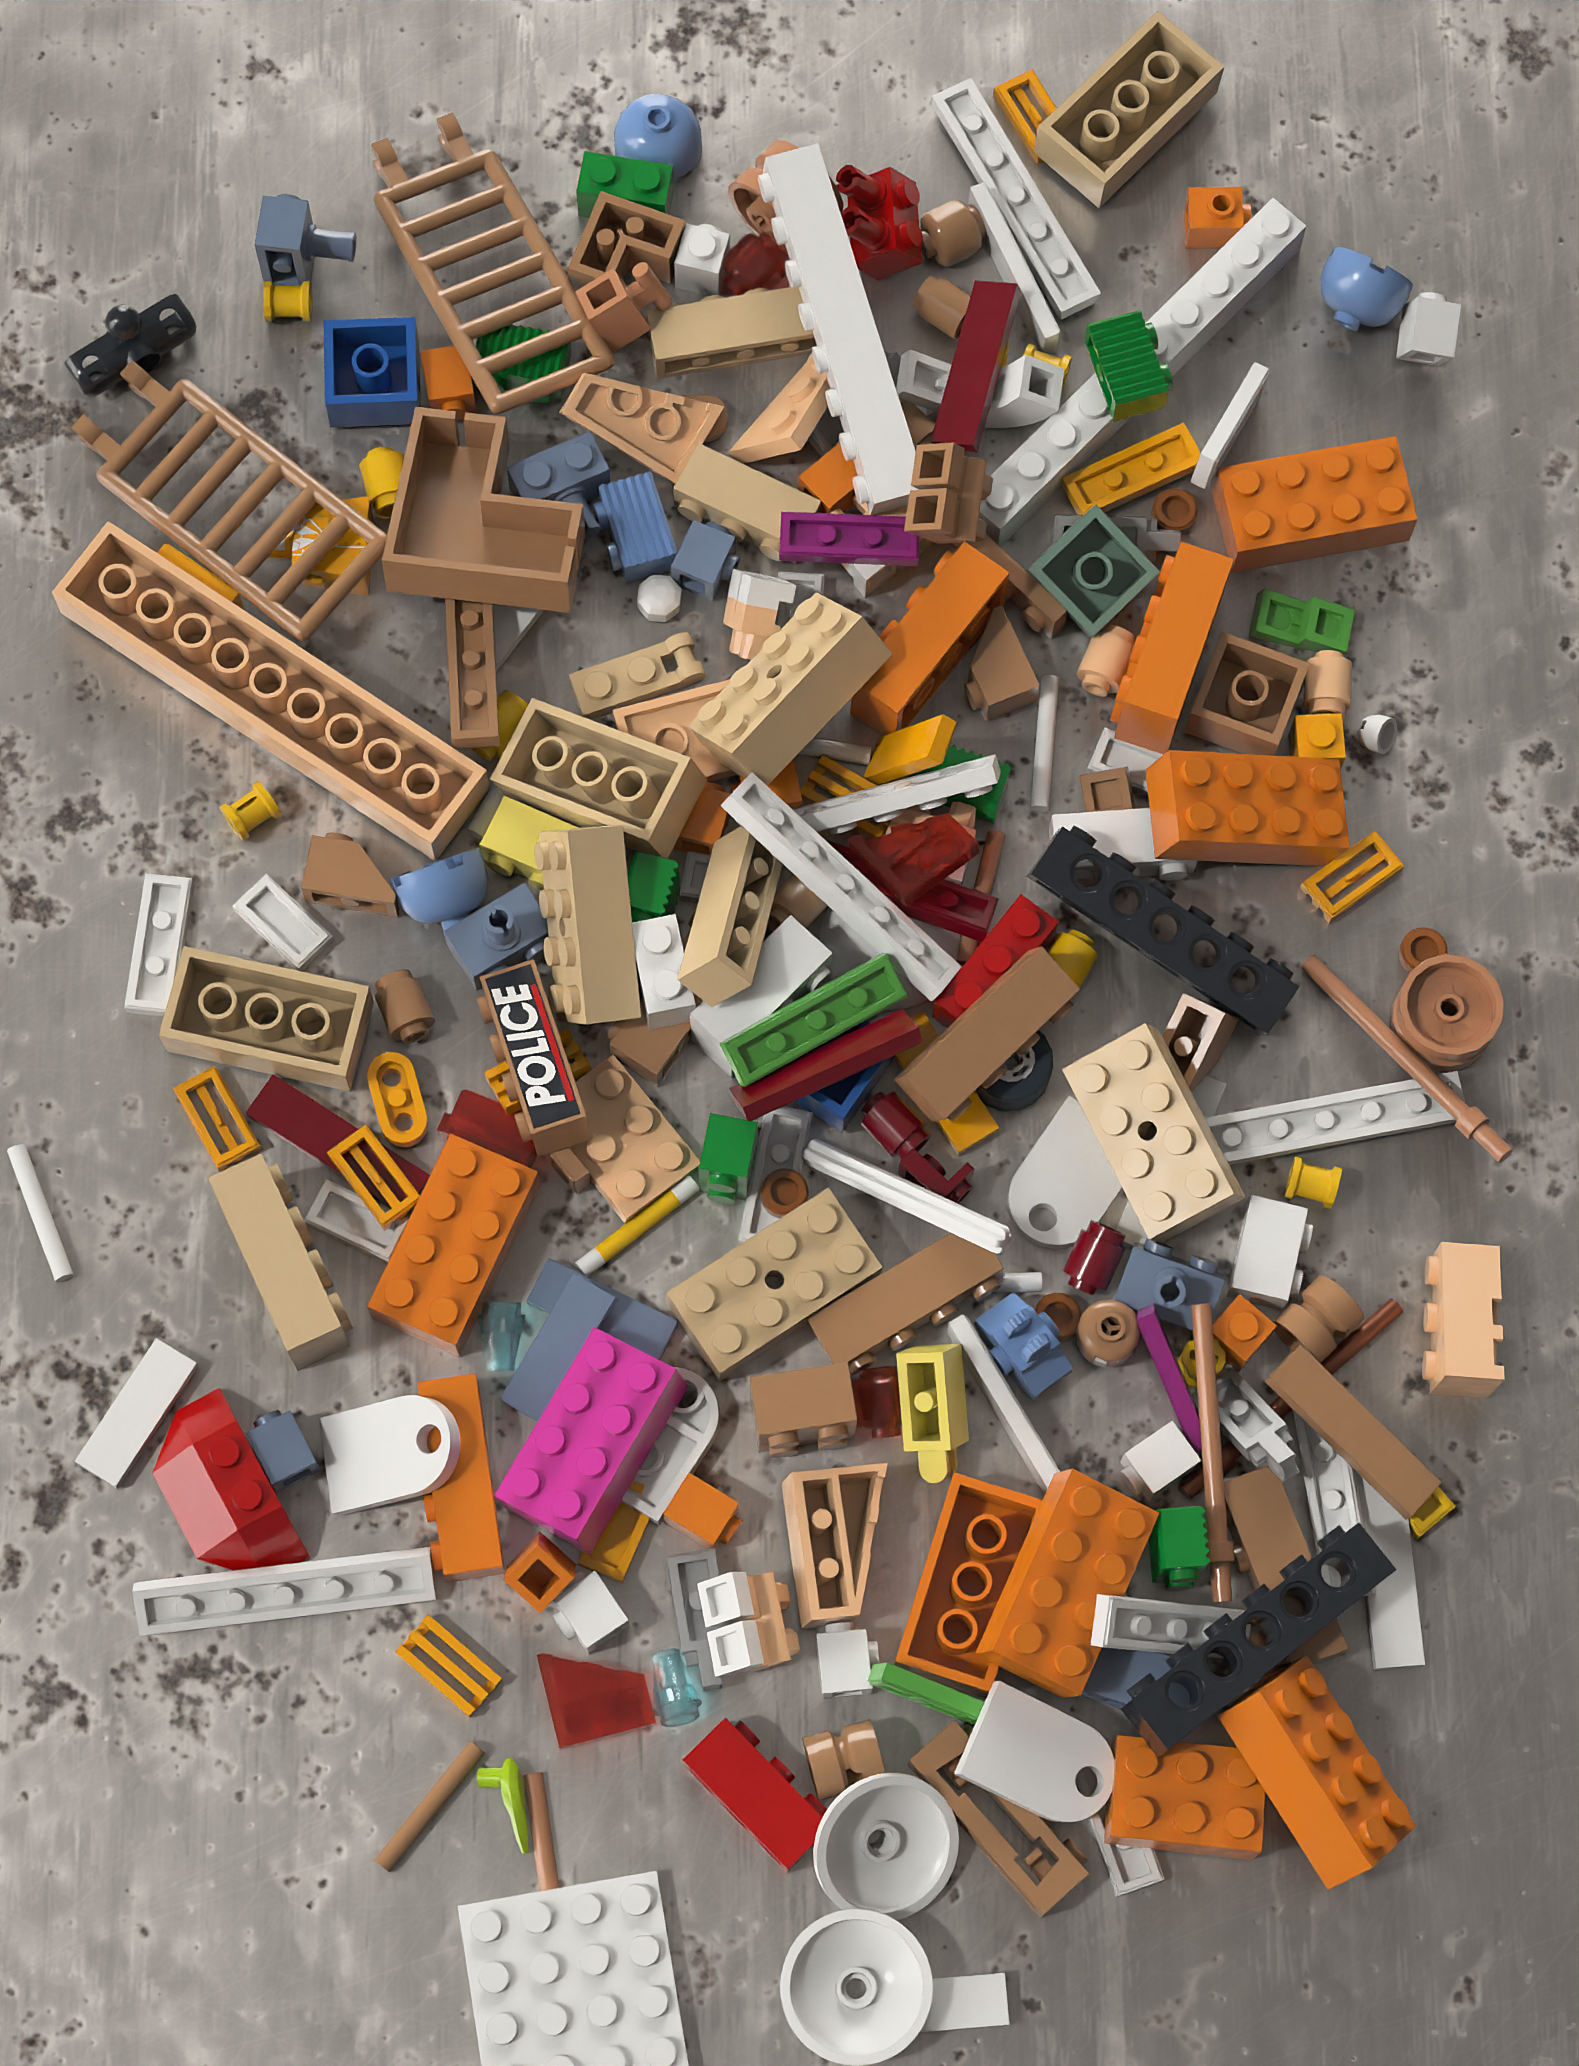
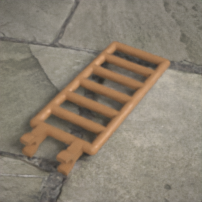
M453 112L437 118V125L442 134L438 135V141L453 162L417 177L408 179L388 138L371 144L372 151L377 158L373 160V166L388 186V188L375 194L374 203L493 413H504L578 382L583 373L597 375L610 370L614 366L615 359L605 340L588 320L575 293L576 290L497 154L490 149L474 154L463 136L461 127ZM484 169L495 186L406 222L395 205ZM501 203L506 205L514 219L425 256L415 240V237ZM524 236L533 252L532 255L444 290L434 274L436 270ZM541 270L544 271L553 287L464 324L453 307L455 304ZM560 304H563L573 321L485 358L481 357L472 341ZM581 338L593 356L504 393L500 391L492 376L494 373Z
M131 361L120 375L130 383L128 386L132 391L155 406L133 433L120 445L84 414L71 427L81 437L80 440L83 444L107 460L97 472L98 481L295 639L306 641L383 556L387 534L190 380L182 379L168 391L139 365ZM186 401L204 415L138 488H135L120 476L121 472ZM218 426L235 438L236 441L176 508L168 514L155 504L152 499ZM253 452L269 466L204 539H199L184 527L185 524L246 456ZM285 477L302 492L243 558L233 566L218 554L217 551L282 478ZM318 503L335 518L267 593L252 581L250 577L312 507ZM351 529L368 544L300 619L282 604L346 532Z

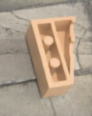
M1441 1242L1435 1250L1434 1256H1427L1425 1266L1426 1285H1433L1432 1303H1426L1424 1310V1332H1431V1351H1424L1422 1377L1424 1380H1430V1394L1488 1398L1505 1380L1504 1366L1496 1365L1497 1343H1502L1503 1326L1497 1325L1498 1303L1502 1299L1500 1246Z
M888 1463L791 1472L781 1483L801 1629L852 1622L860 1615L871 1558L872 1538L880 1509L878 1506Z

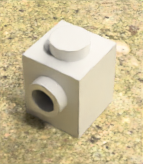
M686 223L674 262L675 288L709 296L720 295L730 261V234L710 224L696 226Z
M1431 292L1421 293L1418 297L1406 303L1402 309L1396 359L1438 367L1455 357L1461 304L1446 302L1447 297L1445 295Z
M1170 1421L1124 1453L1120 1461L1124 1469L1120 1471V1474L1129 1489L1136 1496L1143 1493L1146 1499L1151 1501L1194 1471L1201 1462V1459L1175 1423Z
M582 1571L575 1574L574 1579L554 1599L559 1609L557 1613L552 1615L555 1622L568 1641L577 1636L588 1654L630 1627L627 1617L596 1571L587 1577Z
M854 1622L826 1625V1633L816 1634L822 1700L872 1694L873 1685L867 1680L873 1664H879L877 1641H867L866 1629L855 1630Z

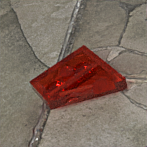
M949 813L926 818L923 822L917 824L908 822L891 826L890 834L864 840L862 834H857L848 839L849 849L906 907L980 853L979 843Z
M546 1653L537 1655L560 1750L657 1725L644 1674L622 1669L614 1670L584 1661L567 1660L553 1657V1655Z

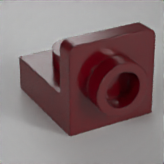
M913 1148L900 1160L898 1174L903 1179L959 1204L974 1187L970 1181L972 1180L975 1168L967 1162L947 1180L944 1177L946 1175L945 1169L933 1156L927 1153L922 1156Z

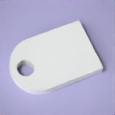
M1068 1096L1016 1171L1010 1183L1007 1197L1008 1213L1017 1231L1031 1243L1048 1249H1064L1074 1246L1081 1229L1086 1230L1090 1220L1100 1222L1123 1189L1079 1102L1071 1096ZM1037 1208H1046L1054 1214L1056 1225L1048 1231L1036 1230L1029 1222V1214Z
M679 1367L674 1368L677 1369L686 1384L697 1389V1400L688 1408L675 1407L673 1414L668 1419L665 1428L654 1443L651 1452L634 1481L645 1485L642 1494L628 1489L621 1501L638 1513L644 1514L659 1526L663 1521V1513L687 1474L695 1472L715 1441L720 1427V1408L711 1387L696 1373Z
M406 1395L319 1418L332 1514L346 1515L431 1493L449 1479L458 1462L461 1441L457 1422L448 1408L431 1398ZM434 1427H437L441 1433V1444L435 1452L431 1453L427 1447V1436Z
M994 1681L954 1774L1044 1819L1054 1822H1075L1092 1816L1108 1800L1113 1787L1115 1761L1106 1740L1091 1726L1001 1681ZM1084 1767L1090 1768L1097 1777L1096 1790L1087 1797L1077 1790L1075 1784L1077 1773Z

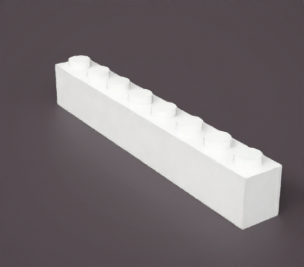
M816 143L765 157L763 174L758 175L759 188L764 202L772 201L776 217L771 218L773 233L778 245L785 244L790 260L785 261L787 278L791 288L799 287L803 303L798 304L800 319L805 331L812 330L817 346L812 347L814 364L819 374L826 373L830 389L825 391L827 405L832 417L839 416L844 433L839 434L842 453L846 461L853 459L858 476L853 477L852 481L859 504L867 503L870 515L908 505L910 490H919L911 486L916 451L819 144Z

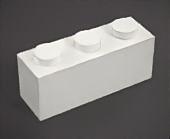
M1150 808L1055 814L1051 817L1049 826L1050 840L1062 826L1069 831L1073 825L1077 826L1097 840L1093 846L1095 849L1107 857H1110L1112 852H1115L1135 865L1136 869L1133 874L1140 879L1144 876H1159L1161 880L1174 881L1187 877L1188 873H1194L1197 864L1196 860L1155 859ZM1081 861L1075 867L1074 877L1078 884L1085 887L1093 884L1094 880H1098V870L1092 863Z

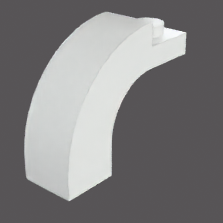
M908 350L901 355L896 387L898 397L927 408L926 415L936 420L952 364L913 350ZM1024 355L1010 365L1002 367L985 428H1010L1029 425L1044 420L1058 412L1064 369L1028 355Z

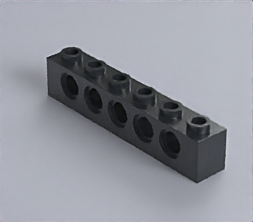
M1073 825L1069 831L1062 826L1056 831L1026 877L1226 1012L1238 1017L1241 1022L1260 1035L1269 1034L1300 987L1290 980L1294 974L1291 970L1274 959L1270 958L1267 963H1264L1252 955L1251 952L1254 946L1247 940L1233 932H1230L1226 937L1211 926L1215 920L1193 905L1187 911L1172 901L1176 894L1171 889L1155 879H1151L1149 884L1135 876L1133 874L1136 869L1135 865L1115 852H1112L1110 857H1107L1095 849L1093 846L1097 840L1079 827ZM1088 861L1097 868L1098 880L1093 887H1083L1077 883L1074 877V870L1079 862ZM1119 888H1129L1136 894L1138 904L1133 913L1124 914L1115 907L1114 895ZM1160 914L1169 915L1176 922L1177 931L1170 941L1161 940L1154 933L1153 923ZM1200 940L1211 943L1216 951L1215 961L1208 968L1198 965L1193 958V948ZM1239 967L1248 968L1254 974L1255 985L1248 994L1238 992L1233 986L1232 977Z
M1359 1522L1347 1532L1339 1524L1317 1542V1545L1322 1550L1310 1561L1303 1554L1298 1556L1279 1571L1284 1581L1270 1591L1264 1583L1241 1601L1247 1609L1241 1615L1232 1620L1225 1613L1203 1631L1209 1640L1196 1650L1188 1642L1165 1660L1171 1669L1156 1680L1149 1673L1127 1690L1132 1700L1123 1706L1121 1710L1157 1757H1160L1397 1570ZM1322 1565L1332 1566L1339 1572L1341 1577L1340 1587L1330 1586L1324 1581L1321 1574ZM1286 1594L1294 1595L1300 1599L1304 1607L1302 1617L1293 1616L1285 1609L1283 1600ZM1247 1624H1255L1262 1628L1266 1635L1265 1646H1255L1248 1640L1245 1632ZM1209 1654H1218L1226 1660L1228 1664L1227 1676L1220 1677L1211 1672L1207 1664ZM1170 1684H1181L1188 1690L1190 1694V1704L1188 1707H1180L1171 1700L1169 1696Z

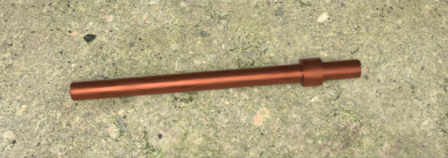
M1390 1298L1343 1339L1321 1365L1333 1375L1403 1314L1402 1307L1398 1302ZM1280 1396L1269 1404L1281 1419L1293 1410ZM1229 1440L1223 1446L1221 1445L1223 1477L1237 1466L1236 1460L1242 1455ZM1203 1463L1177 1485L1182 1494L1189 1500L1204 1489Z

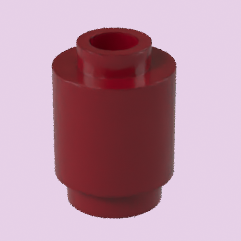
M894 1091L887 1096L882 1092L877 1093L861 1109L865 1117L860 1125L891 1157L898 1156L902 1159L913 1148L919 1152L931 1138V1135L924 1129L926 1123Z
M1090 1220L1087 1229H1081L1064 1266L1063 1272L1071 1276L1067 1284L1090 1295H1094L1097 1288L1107 1291L1124 1254L1125 1248L1122 1244L1126 1235L1102 1223Z

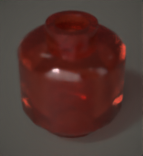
M761 232L758 236L746 233L727 252L723 269L728 276L722 282L736 296L744 295L747 291L758 288L773 290L787 275L784 261L788 258V255L764 232Z
M881 1366L859 1370V1378L851 1382L857 1416L856 1427L863 1430H871L873 1439L901 1435L900 1426H902L897 1366Z

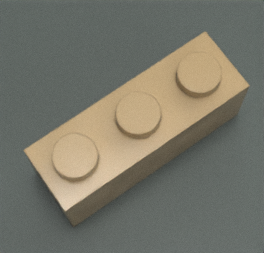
M700 443L697 444L673 487L674 507L677 508L682 516L691 521L702 522L703 520L705 522L717 523L728 529L731 535L736 537V542H742L743 540L758 546L764 555L776 561H779L781 511L821 513L820 500Z

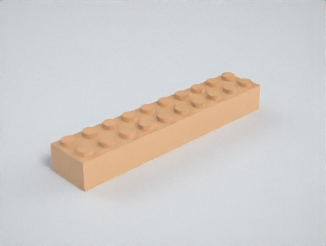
M109 521L52 591L61 614L435 862L490 789L485 768Z

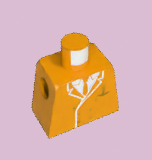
M369 497L343 499L373 523V512ZM316 503L268 558L292 559L293 565L335 517ZM349 529L305 578L301 585L328 589L365 548L368 542ZM370 570L351 590L350 594L369 596Z

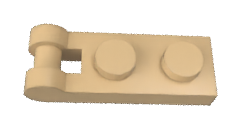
M682 632L675 634L664 642L568 674L569 682L582 717L591 720L611 713L614 709L637 704L703 680L706 673L701 661H696L692 650L695 648L690 633ZM675 659L678 668L666 673L663 662Z

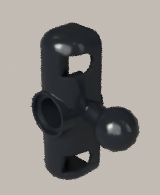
M177 294L165 297L141 313L129 305L121 304L114 306L105 318L106 334L70 355L64 362L68 375L80 392L85 396L95 397L124 380L120 373L131 361H134L149 374L159 365L163 355L195 335L197 325L190 311ZM163 310H175L172 315L162 321L160 320V314ZM172 326L180 328L172 334H169L167 331ZM95 356L98 358V360L83 368L82 362L86 357ZM94 373L103 374V376L93 382L90 379V376Z

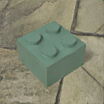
M1096 504L1090 507L1025 570L1067 611V615L1088 637H1093L1160 573L1150 560Z

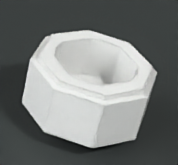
M651 575L639 584L637 608L648 621L667 622L680 612L681 588L670 576Z

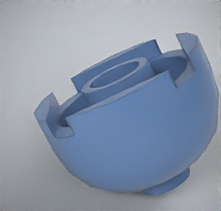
M665 94L645 95L632 101L619 116L614 131L615 156L673 165L674 184L679 182L680 177L686 175L689 171L691 174L697 168L702 155V136L699 121L692 109L678 98Z
M1335 247L1328 257L1321 274V294L1325 304L1336 312L1333 320L1343 327L1357 331L1360 324L1377 327L1389 323L1398 316L1410 296L1414 286L1413 283L1389 266H1386L1384 270L1372 264L1373 258L1350 249Z
M480 848L427 864L416 871H408L390 879L400 905L412 919L424 924L441 922L443 930L468 917L467 912H470L482 903L488 888L487 869Z

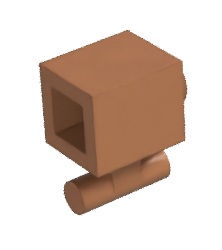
M645 262L634 266L632 275L637 281L629 286L624 283L617 271L612 268L575 291L588 320L613 353L651 330L641 308L652 302L658 310H665L672 303V298Z

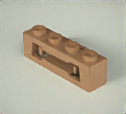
M954 1720L909 1760L908 1766L919 1779L930 1784L945 1798L954 1813L957 1823L1041 1918L1089 1874L1083 1867L1088 1860L1069 1838L1062 1843L1049 1829L1054 1821L1044 1819L985 1790L1029 1842L1033 1844L1037 1841L1056 1862L1052 1867L1038 1848L1022 1861L1026 1869H1029L1039 1880L1040 1883L1036 1886L1016 1863L1015 1859L1019 1854L965 1793L958 1796L938 1773L943 1770L958 1790L969 1782L954 1773L973 1728L969 1724L961 1728Z

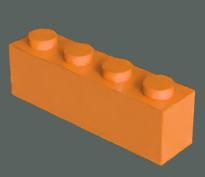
M476 1373L417 1382L419 1396L439 1401L452 1413L459 1428L461 1441L458 1462L449 1479L435 1491L423 1495L427 1522L436 1521L439 1540L430 1542L434 1571L443 1570V1576L447 1583L505 1574L480 1388ZM434 1427L427 1436V1447L431 1453L435 1452L441 1444V1433L437 1427Z

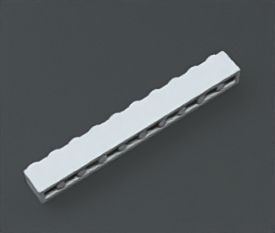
M1274 198L1146 322H1151L1157 333L1159 346L1154 351L1156 352L1159 364L1166 363L1172 377L1300 251L1307 226ZM1096 372L1059 408L1058 412L1054 413L991 475L993 478L991 495L986 500H981L979 517H982L984 522L987 523L985 533L1000 547L1062 487V477L1078 471L1131 418L1130 416L1117 422L1112 421Z

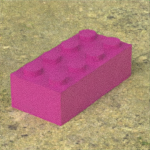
M593 1327L494 1496L508 1512L590 1555L620 1505L626 1491H628L637 1476L639 1469H641L651 1452L654 1443L665 1428L675 1407H677L686 1392L688 1385L676 1368Z

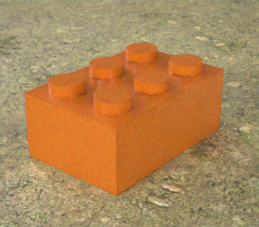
M1118 1735L1111 1743V1751L1115 1761L1113 1787L1106 1802L1104 1844L1247 1860L1254 1859L1262 1852L1265 1790L1238 1748L1178 1742L1160 1757H1157L1141 1737Z

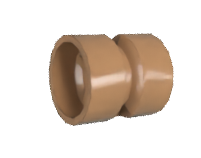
M1319 1275L1302 1292V1305L1291 1304L1273 1322L1277 1325L1274 1330L1287 1348L1292 1351L1301 1344L1320 1364L1337 1347L1335 1337L1345 1339L1365 1319L1364 1313L1355 1300L1336 1282L1323 1275Z
M870 1719L843 1726L841 1734L838 1736L827 1730L802 1737L810 1775L819 1801L839 1796L847 1789L848 1785L855 1784L869 1776L885 1773L877 1738Z

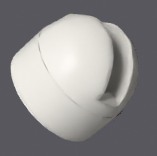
M1370 715L1361 721L1364 729L1357 730V736L1361 745L1370 751L1380 754L1389 752L1397 736L1396 720L1383 715Z

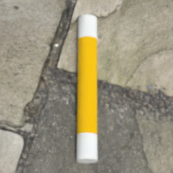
M687 1175L576 1261L575 1265L583 1275L590 1276L697 1193L700 1189L691 1176Z

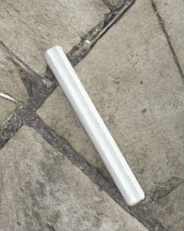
M812 1139L808 1147L804 1149L803 1158L808 1166L996 1254L1002 1253L1010 1243L1012 1235L1009 1233L1010 1230L1007 1226L822 1140Z

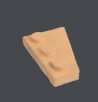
M812 353L804 366L728 451L734 460L745 464L798 451L803 448L828 407L825 391L830 389L826 373L819 374L817 372Z
M583 373L559 413L587 431H591L595 436L675 485L697 444H703L724 406Z

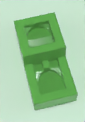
M1264 588L1256 596L1249 636L1294 648L1316 652L1333 650L1344 655L1348 649L1355 610L1314 596L1305 602Z

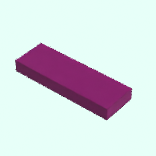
M781 511L779 561L918 566L919 536L904 531L906 516Z
M1153 1303L1138 1309V1313H1136L1137 1323L1186 1440L1197 1453L1202 1451L1199 1411Z

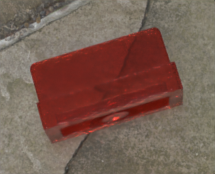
M467 1089L461 1091L452 1113H444L437 1128L440 1141L446 1143L451 1133L531 1169L537 1158L533 1140L523 1142L514 1115L522 1111L518 1110L508 1116L501 1103Z

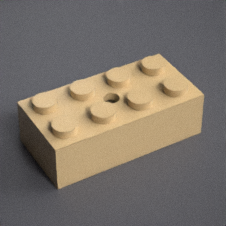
M1157 11L1038 126L1033 152L1094 205L1100 208L1218 92L1224 66L1161 12Z
M815 593L810 599L805 600L797 607L794 616L779 632L774 633L764 642L762 649L746 666L738 669L733 674L730 683L715 699L707 702L699 710L698 716L688 728L720 764L745 779L753 772L768 786L893 653L861 615Z
M534 698L528 704L490 777L491 782L504 796L578 828L623 825L624 845L626 847L668 859L708 780L695 762L688 756Z
M623 825L592 826L538 832L539 842L535 844L534 856L536 866L543 874L544 890H541L539 894V907L543 918H547L549 937H546L544 940V956L548 966H552L553 985H550L548 990L551 1011L556 1013L557 1021L579 1024L641 1018Z
M183 946L158 1036L167 1052L351 1092L374 1000L369 986ZM267 1018L275 1019L270 1024L261 1025L262 1022Z
M1144 1023L1062 1069L1149 1240L1163 1243L1246 1198L1159 1029ZM1154 1123L1157 1133L1153 1139L1147 1141V1130Z
M262 1153L208 1177L297 1371L349 1347L350 1344L345 1332L352 1330L353 1327L337 1292L329 1296L325 1292L326 1289L333 1286L332 1281L317 1249L308 1253L305 1247L313 1244V1241L297 1206L287 1210L286 1205L294 1200L277 1163L268 1167Z
M828 1187L667 1291L666 1304L717 1381L720 1382L808 1325V1317L879 1276L883 1267ZM777 1276L784 1281V1284L779 1289H771L766 1285L765 1278Z

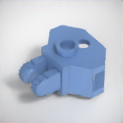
M1014 1292L974 1322L976 1329L990 1350L989 1354L998 1369L1004 1375L1009 1374L1016 1385L1033 1401L1041 1395L1043 1390L1061 1377L1065 1378L1073 1370L1060 1347V1342L1057 1340L1060 1332L1052 1319L1045 1312L1037 1314L1031 1305L1028 1306Z

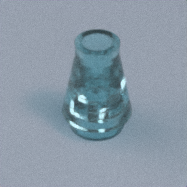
M482 1302V1314H477L486 1357V1371H515V1361L526 1316L521 1315V1303Z
M672 1648L654 1653L651 1656L653 1664V1714L659 1716L661 1725L665 1727L680 1726L698 1719L700 1716L698 1707L702 1704V1701L682 1661L680 1650Z

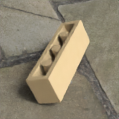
M789 286L775 290L755 288L747 291L744 295L726 298L721 295H712L695 303L680 305L672 302L665 310H658L657 308L646 310L647 321L651 327V330L648 331L656 378L661 379L811 354L812 347L817 346L812 330L805 331L800 319L798 304L803 303L799 287L791 288Z
M743 826L738 827L714 842L677 979L711 1007L752 985L783 864Z

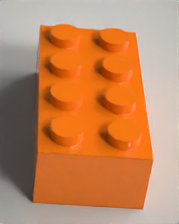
M1397 436L1217 468L1212 486L1213 499L1227 556L1234 559L1231 567L1232 573L1410 541L1418 520Z
M965 541L955 553L950 550L947 551L934 569V574L937 576L927 588L920 585L914 591L906 604V608L909 611L899 623L892 620L880 635L881 640L893 654L852 696L850 714L881 736L909 727L983 635L993 609L1001 605L1004 608L1010 572Z
M1182 541L1175 558L1166 555L1157 581L1158 585L1154 595L1151 596L1143 620L1144 624L1141 633L1136 638L1126 675H1123L1115 698V705L1110 717V721L1118 723L1114 736L1115 739L1163 755L1169 751L1224 594L1234 561L1233 558Z
M1169 750L1145 769L1155 859L1325 866L1350 848L1339 759Z
M450 1133L367 1305L372 1319L460 1357L541 1187L538 1171Z
M1073 1468L1055 1473L975 1654L1061 1698L1081 1696L1102 1648L1091 1645L1097 1594L1124 1597L1159 1512Z
M953 1473L897 1653L895 1666L939 1684L985 1699L987 1698L995 1681L999 1666L975 1653L1041 1505V1499L959 1473Z
M1307 1655L1264 1677L1217 1715L1328 1890L1373 1868L1416 1827L1405 1803L1393 1791L1383 1775L1378 1761L1370 1755L1354 1730L1350 1717L1342 1711L1326 1686L1323 1675L1313 1666Z

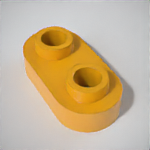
M386 1052L380 1054L370 1063L367 1071V1080L382 1134L389 1143L395 1146H413L424 1138L428 1130V1117L414 1067L411 1061L400 1053ZM392 1073L400 1075L401 1081L398 1085L390 1087L384 1084V1079L387 1075ZM407 1117L413 1120L412 1127L407 1131H400L396 1128V1123L401 1118Z

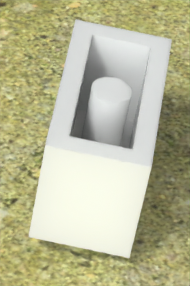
M676 914L633 922L637 977L649 1030L690 1022V1013L696 1009L693 992L677 980L684 957V950Z
M1251 1195L1245 1208L1226 1297L1236 1299L1241 1294L1250 1303L1281 1311L1288 1302L1289 1297L1297 1299L1303 1277V1271L1295 1269L1299 1252L1307 1253L1313 1231V1225L1305 1223L1308 1208Z

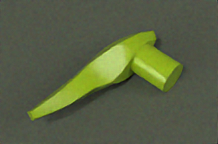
M509 1757L504 1761L502 1768H479L477 1772L478 1787L501 1788L503 1802L511 1816L513 1831L522 1854L529 1853L524 1788L519 1767Z

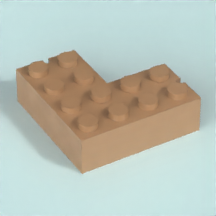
M415 407L382 557L386 590L396 593L571 613L577 582V570H579L585 540L583 504L500 495L510 450L506 417L465 412L464 426L467 447L460 446L456 411Z

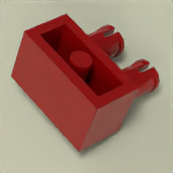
M853 165L842 167L836 175V181L840 183L836 187L840 193L847 195L848 207L841 212V217L847 236L850 237V245L858 270L879 281L922 264L921 244L923 242V235L919 227L918 203L920 201V194L916 182L892 167H887L870 175L863 173Z

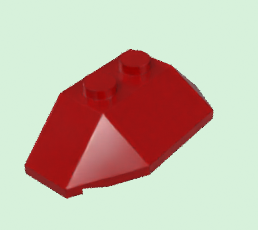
M218 1388L177 1410L152 1474L196 1558L199 1561L231 1571L301 1563L310 1559L306 1548L222 1390Z

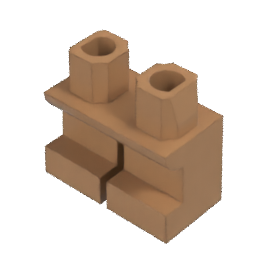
M954 442L917 445L911 486L919 490H910L904 531L937 544L983 541L985 539L987 523L984 522L982 517H979L981 500H986L991 495L993 478L985 473L987 461L981 458L965 456V448Z

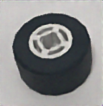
M1037 1030L1036 1033L1040 1036V1039L1021 1056L1014 1052L1002 1064L1006 1068V1072L995 1083L986 1089L980 1085L975 1090L985 1105L1000 1111H1019L1033 1105L1045 1093L1053 1070V1051L1043 1033Z

